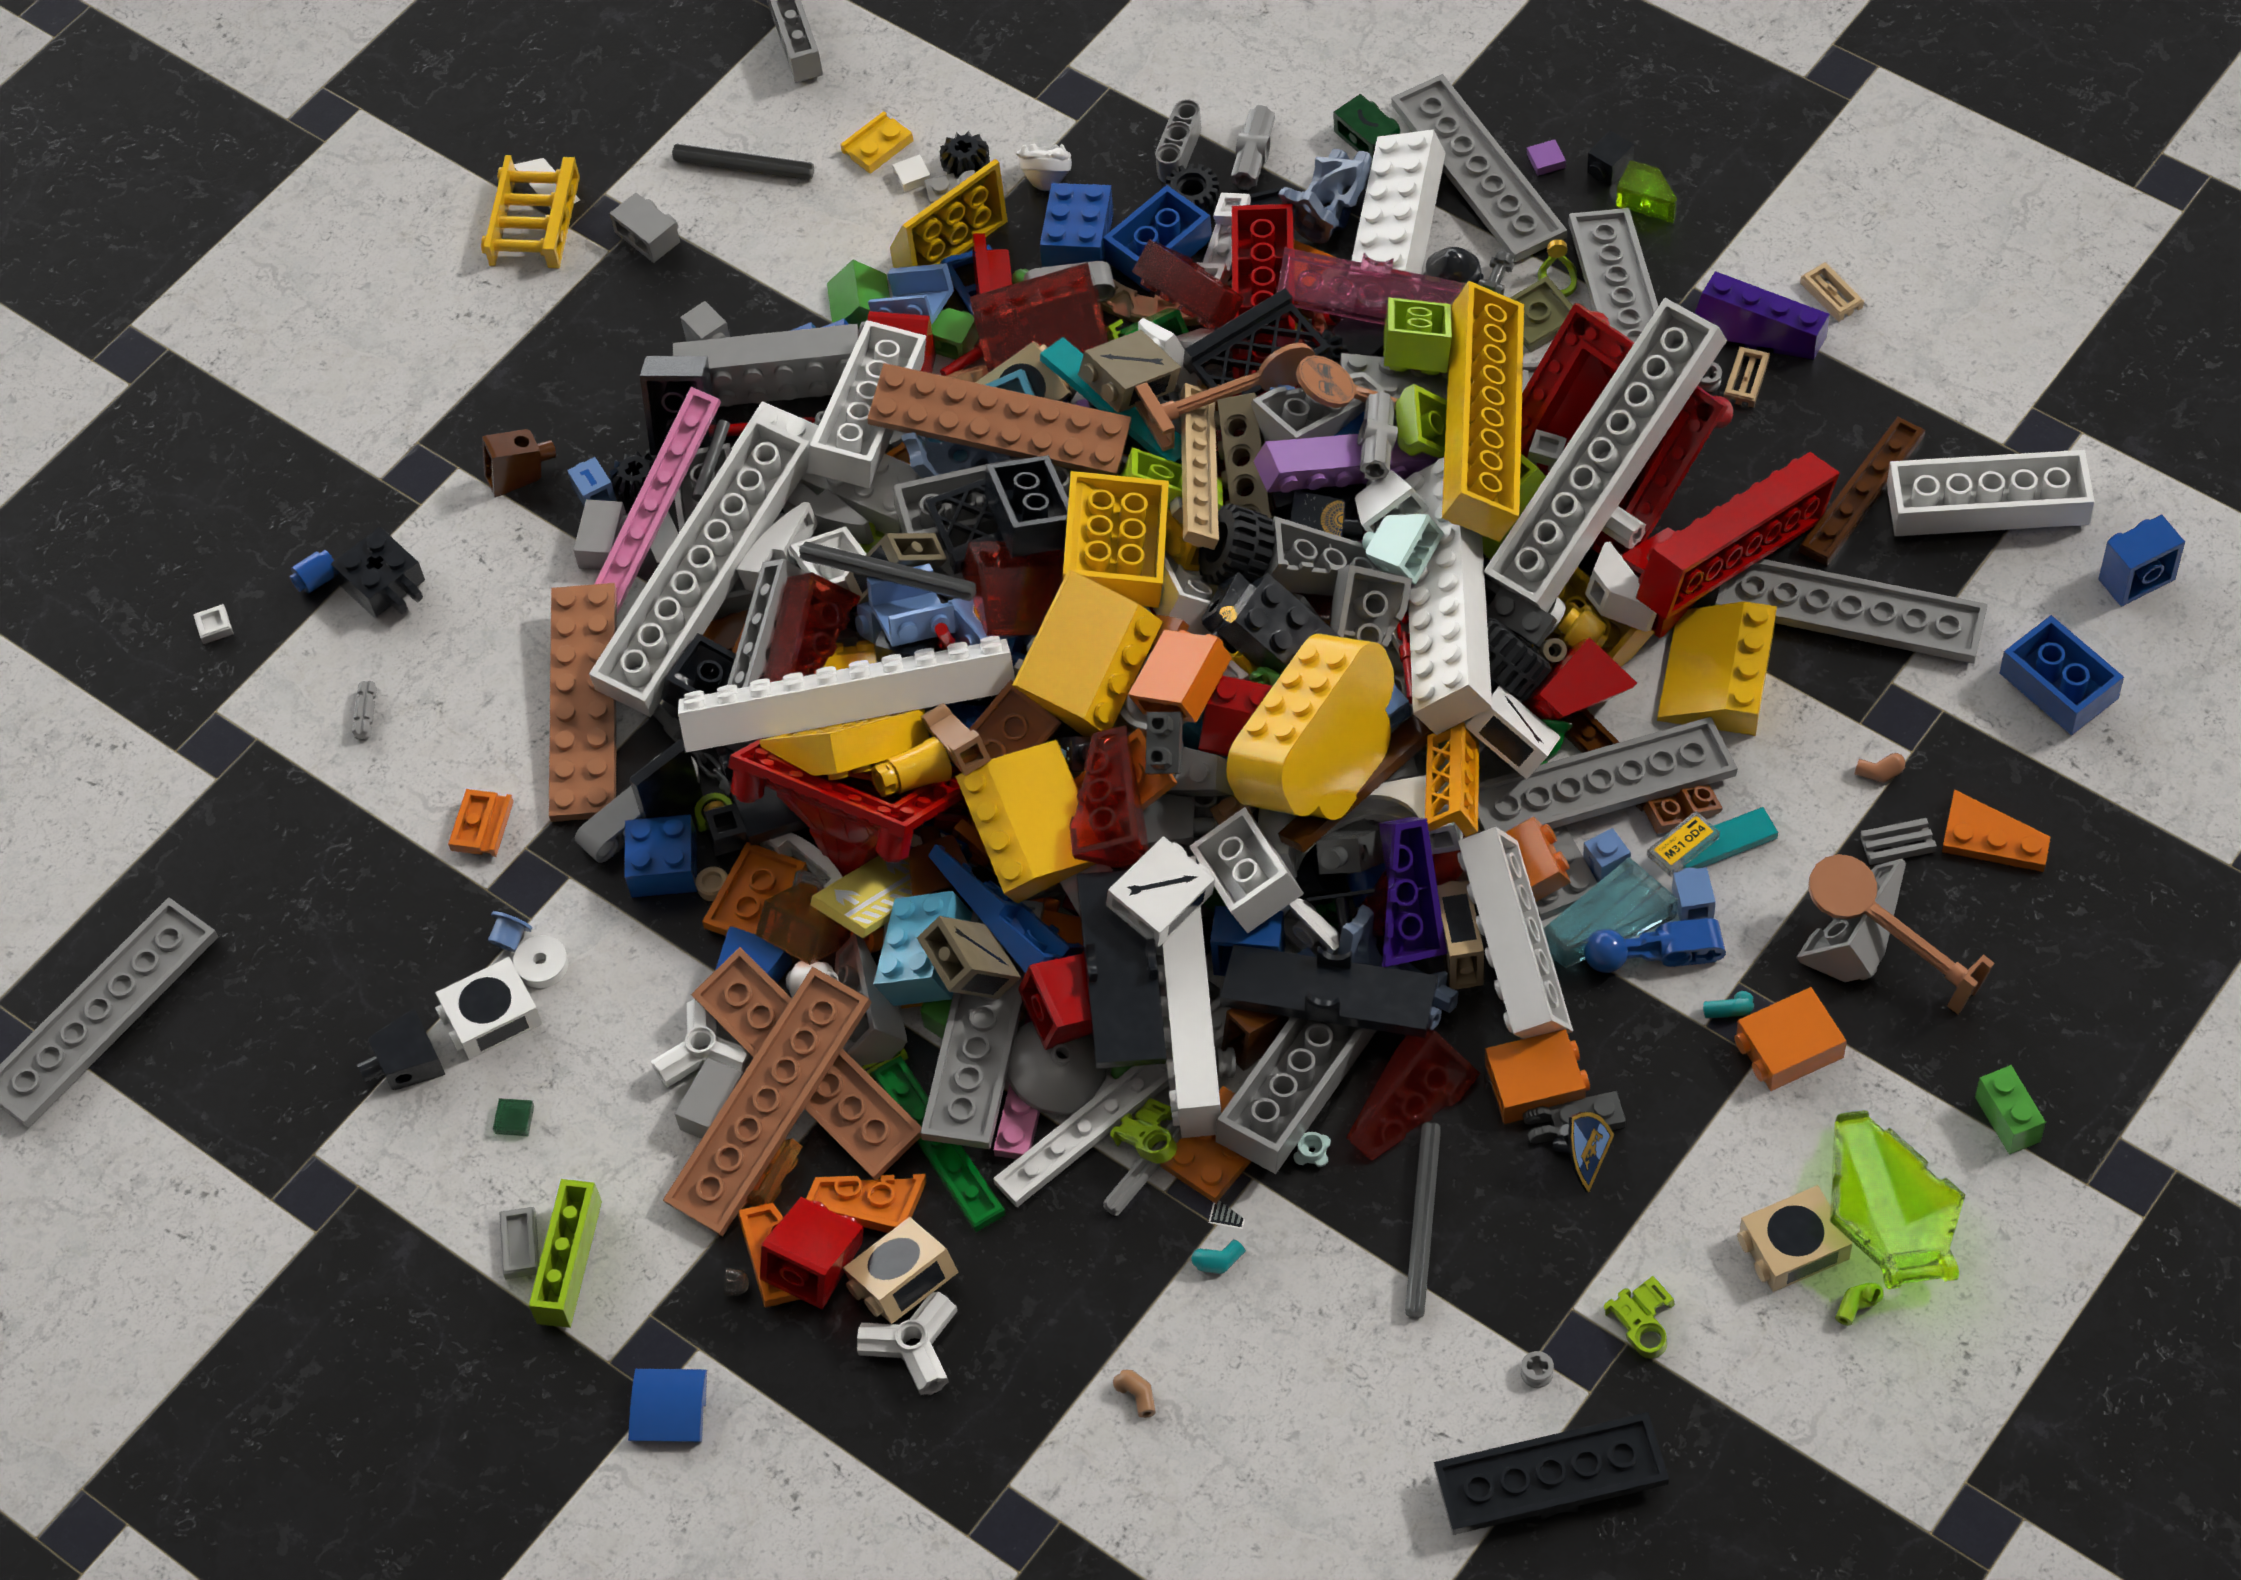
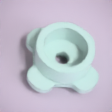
M1317 1132L1304 1133L1297 1143L1298 1150L1294 1154V1161L1299 1165L1312 1163L1318 1167L1325 1166L1328 1163L1326 1151L1331 1144L1329 1137ZM1315 1148V1151L1310 1152L1309 1149Z

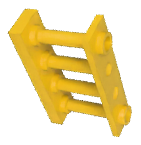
M505 155L503 167H499L497 173L498 188L487 234L482 236L481 240L482 253L486 254L489 266H496L499 251L537 252L545 257L548 268H560L580 179L575 157H563L561 168L557 169L556 172L515 171L511 155ZM515 183L556 184V190L551 192V195L513 193ZM510 205L551 207L550 215H546V217L507 216ZM504 228L545 229L546 231L545 238H541L540 241L502 239Z

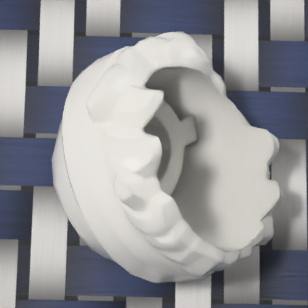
M1035 143L1031 144L1028 148L1026 145H1023L1016 153L1019 157L1020 170L1024 172L1034 187L1042 191H1050L1051 184L1060 183L1071 170V153L1066 151L1063 144L1060 147L1055 144L1052 148H1047L1046 146L1037 147Z

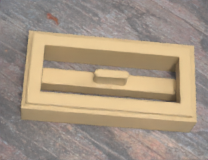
M1826 262L1801 276L1800 284L1838 322L1844 319L1845 314L1850 316L1853 314L1854 309L1860 310L1863 308L1864 300ZM1819 274H1822L1830 283L1828 284ZM1837 290L1849 301V303H1847V302L1837 293Z
M1739 347L1724 392V398H1727L1729 401L1730 399H1735V404L1742 405L1743 401L1748 402V407L1754 408L1769 363L1770 353ZM1744 356H1748L1750 358L1740 389L1735 391L1734 387ZM1761 359L1751 393H1746L1756 360Z

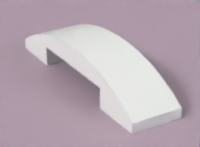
M1220 194L1213 215L1216 225L1203 262H1197L1189 284L1190 290L1219 292L1228 282L1232 275V206L1250 205V194Z
M793 833L760 843V846L789 857L793 856L795 859L806 862L807 868L825 883L824 888L842 878L841 873L828 857L824 856L813 844Z

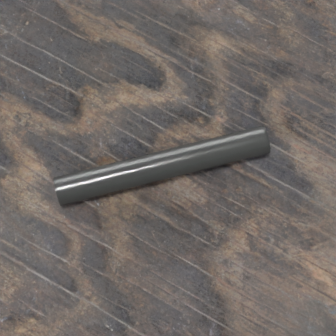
M719 420L692 495V499L697 502L700 501L710 485L730 427V423L726 420Z

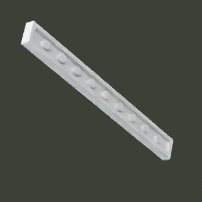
M1220 997L1210 1004L1215 1047L1222 1043L1226 1011L1231 1009L1220 1006ZM1167 1062L1166 1064L1131 1067L993 1178L994 1184L1016 1207H1019L1107 1136L1115 1126L1118 1127L1124 1115L1127 1113L1133 1115L1149 1098H1154L1169 1086Z

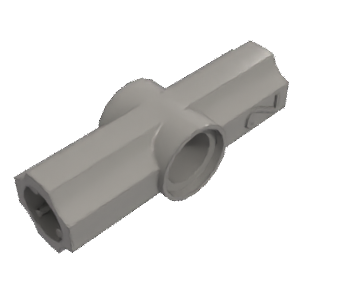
M1257 105L1254 109H1250L1244 132H1240L1238 135L1236 160L1231 173V183L1238 186L1239 189L1249 190L1251 187L1256 186L1262 164L1268 160L1270 135L1275 121V112L1269 110L1267 106Z
M1381 391L1376 394H1369L1365 401L1364 421L1360 427L1357 444L1362 446L1360 471L1364 473L1365 478L1373 481L1387 477L1390 471L1391 451L1398 434V427L1393 426L1395 402L1390 398V394Z

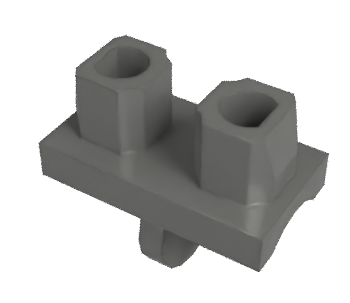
M1147 712L1146 774H1181L1184 743L1182 742V712Z

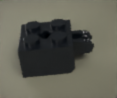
M381 527L377 528L331 563L339 586L374 618L391 606L400 614L405 613L408 607L402 598L406 594L417 603L423 599L421 591L417 588L418 585L425 581L419 562Z

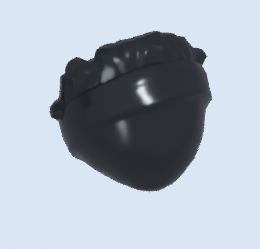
M1448 247L1435 252L1428 258L1422 278L1431 289L1452 300L1455 299L1468 281L1478 284L1479 280L1484 278V275L1481 271L1480 262L1474 254L1460 247Z

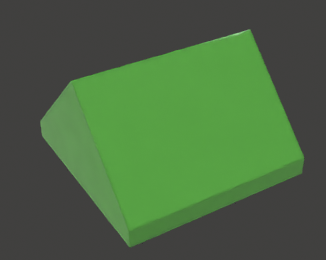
M854 259L827 283L832 323L845 319L849 324H857L858 330L861 322H866L870 311L868 301L870 299L890 298L887 274Z

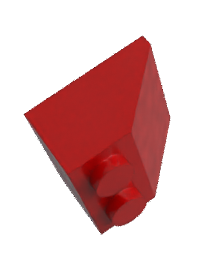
M1222 675L1206 704L1198 751L1228 757L1234 740L1273 686Z

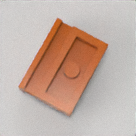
M466 789L448 843L450 850L479 855L489 853L491 856L497 857L514 803L512 795L499 796L495 792Z

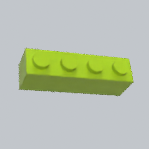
M560 1180L529 1302V1308L537 1324L571 1328L602 1204L600 1194L594 1182Z

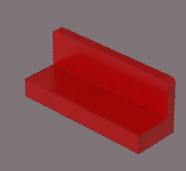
M974 233L972 257L979 322L1015 320L1016 310L1009 250H987L985 233Z

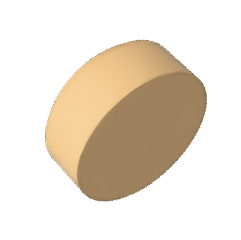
M719 867L703 869L696 877V887L699 895L705 900L714 901L728 876L727 873Z

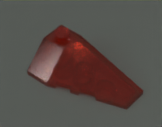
M1124 725L1092 734L1084 766L1086 773L1082 788L1078 790L1075 816H1072L1069 826L1074 859L1116 868L1135 864L1149 850L1128 731Z
M1428 1028L1426 1038L1407 1035L1392 1055L1346 1139L1368 1159L1374 1160L1406 1137V1133L1419 1124L1432 1120V1115L1445 1106L1451 1107L1458 1102L1481 1073L1435 1030Z

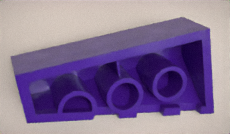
M1717 271L1714 272L1704 288L1694 313L1718 326L1727 341L1745 344V348L1757 350V347L1772 348L1774 353L1808 359L1816 357L1826 340L1830 316L1829 313Z
M1407 817L1379 823L1388 881L1382 967L1447 954L1427 818Z

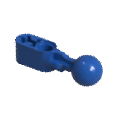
M1713 918L1664 923L1655 932H1645L1639 938L1624 939L1616 931L1602 929L1594 932L1587 939L1584 946V956L1587 963L1594 970L1601 973H1611L1620 969L1626 962V959L1643 958L1646 961L1659 960L1665 966L1677 967L1713 963L1721 960L1726 955L1719 921Z

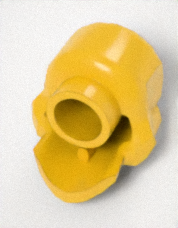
M1574 603L1566 604L1565 613L1557 627L1553 630V632L1560 635L1559 639L1565 643L1567 649L1589 637L1601 648L1608 639L1603 634L1607 625L1602 621V617L1595 612L1592 605H1585L1579 608Z

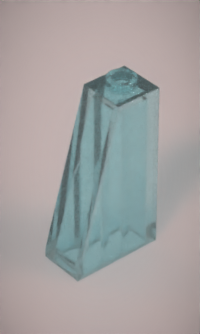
M1629 857L1543 928L1552 960L1559 962L1564 968L1585 960L1584 947L1590 937L1599 930H1613L1618 932L1624 939H1631L1670 922L1677 916L1678 899Z

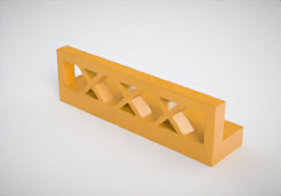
M1464 722L1438 735L1432 733L1427 736L1425 818H1427L1428 830L1430 832L1452 822L1458 826L1465 837L1478 832L1479 741L1473 733L1465 728L1466 724ZM1450 739L1442 749L1438 748L1439 743ZM1446 759L1450 760L1441 772L1437 771ZM1445 782H1448V786L1442 791L1441 794H1438V790L1444 785ZM1445 804L1449 805L1448 811L1437 815Z

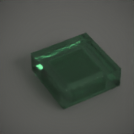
M499 1098L493 1124L494 1133L499 1135L529 1136L535 1107L533 1101Z

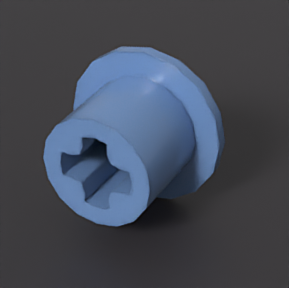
M493 911L491 916L496 919L488 942L504 950L515 952L523 932H531L532 926L511 915Z

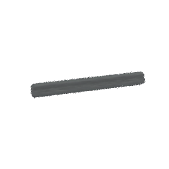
M678 143L674 145L672 150L673 160L679 162L811 180L814 174V164L811 162Z

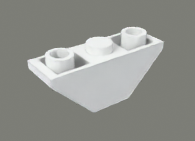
M1605 542L1593 569L1585 595L1601 616L1645 632L1651 631L1657 613L1636 599L1640 586L1638 583L1639 578L1630 569L1611 542Z

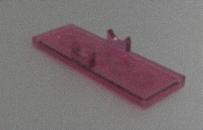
M1285 248L1277 293L1286 288L1293 296L1292 303L1296 308L1385 325L1388 297L1452 305L1467 283L1392 269L1394 258L1388 261H1376L1369 258L1366 253H1363L1361 262Z

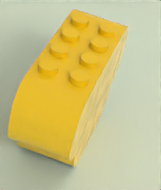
M1314 634L1303 643L1230 748L1226 767L1227 779L1236 799L1241 804L1298 816L1309 815L1330 820H1337L1348 812L1357 799L1356 794L1383 761L1390 743V720L1385 709L1390 702L1393 692L1394 672L1391 661L1382 645L1376 642L1325 634Z

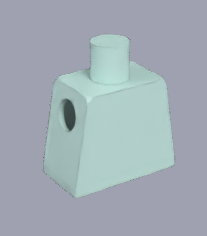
M1428 514L1388 515L1382 520L1376 532L1369 531L1365 533L1362 539V546L1366 550V556L1380 571L1412 578L1411 584L1416 585L1442 539L1444 532Z

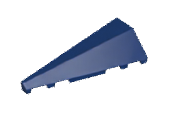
M934 845L928 855L929 858L1025 973L1029 965L1082 954L1084 949L1078 942L1076 944L1067 943L1058 935L1060 929L1053 924L1050 926L1046 925L1032 913V909L1022 902L1018 904L1003 893L1001 887L991 880L982 883L971 873L973 867L965 862L961 865L945 851L946 848L942 845Z

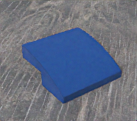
M635 1369L628 1441L702 1442L707 1370Z

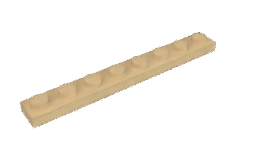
M1185 383L1180 397L1184 399L1206 389ZM1215 402L1181 414L1183 541L1189 542L1196 547H1205L1212 550L1215 549L1219 541L1216 427L1214 420Z

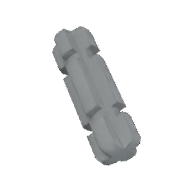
M361 681L358 684L357 693L359 695L356 698L354 719L356 721L353 722L352 727L354 738L359 740L368 739L371 736L372 727L370 725L373 723L375 701L373 699L376 698L377 687L373 681Z

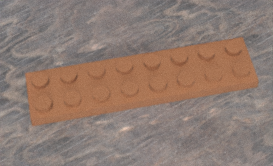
M883 363L867 420L868 424L905 433L914 432L923 437L1024 459L1049 455L1052 464L1088 473L1118 476L1132 417Z
M615 583L551 588L549 818L551 822L590 819L616 798V700L596 691L589 675L617 631V588Z
M741 947L691 994L753 1058L792 999ZM844 1049L841 1050L804 1108L874 1180L879 1179L921 1137L922 1127Z
M812 966L665 1195L663 1201L723 1237L871 1005V1000Z

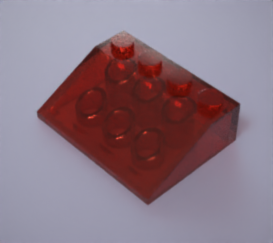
M1088 262L970 297L974 321L988 373L1033 341L1038 343L1039 346L1045 344L1048 348L1064 337L1083 354L1088 349L1109 342L1097 285Z
M1005 541L969 542L961 572L964 580L976 584L977 592L972 600L986 636L1037 635L1064 580L1062 576L1065 549L1011 557Z

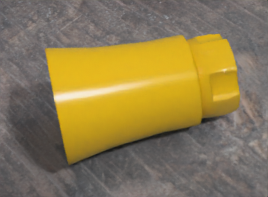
M931 737L918 746L888 758L884 763L877 764L871 768L873 785L881 797H888L895 793L901 794L926 785L950 781L952 777L948 754L936 737Z

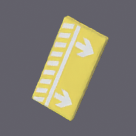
M878 855L814 894L810 905L856 935L864 938L889 922L895 898L912 896L909 856L900 862L890 863L884 861Z

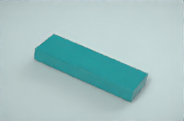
M1760 807L1711 826L1710 828L1713 832L1681 857L1679 862L1683 869L1703 868L1778 839L1779 832L1764 807Z

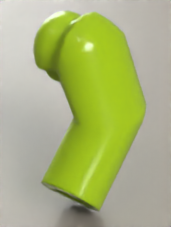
M1865 1283L1848 1288L1836 1313V1321L1843 1325H1852L1858 1310L1874 1306L1883 1299V1288L1877 1283Z

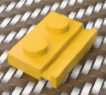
M883 111L842 142L840 146L842 153L850 155L851 160L871 174L914 140L911 131L895 119L887 117V113Z

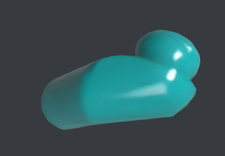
M1747 991L1736 993L1734 999L1704 1001L1703 1003L1705 1018L1746 1016L1754 1009L1753 996Z
M1233 1239L1222 1251L1201 1248L1195 1250L1191 1261L1199 1271L1222 1274L1246 1250L1240 1242Z

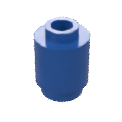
M326 550L320 553L314 552L291 567L293 573L289 576L291 582L299 592L305 590L308 594L334 578L335 573L331 566L334 559Z

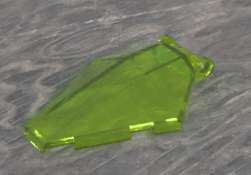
M1868 1111L1841 1113L1836 1117L1834 1123L1830 1222L1881 1268L1887 1289L1901 1288L1902 1284L1943 1279L1945 1282L1958 1280L1959 1267L1950 1247L1966 1194L1946 1177L1941 1180L1927 1169L1929 1162L1891 1128L1886 1130L1881 1128L1869 1117Z

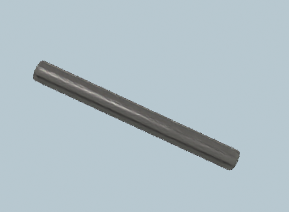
M804 542L799 549L800 559L803 561L953 598L971 601L977 592L976 584L971 581L836 548Z
M1426 1122L1422 1125L1405 1304V1314L1408 1317L1421 1318L1425 1314L1441 1127L1437 1123Z

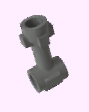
M1506 251L1497 252L1496 256L1490 260V267L1493 270L1489 280L1480 279L1478 285L1504 295L1505 285L1500 283L1505 271L1512 272L1514 268L1513 256Z

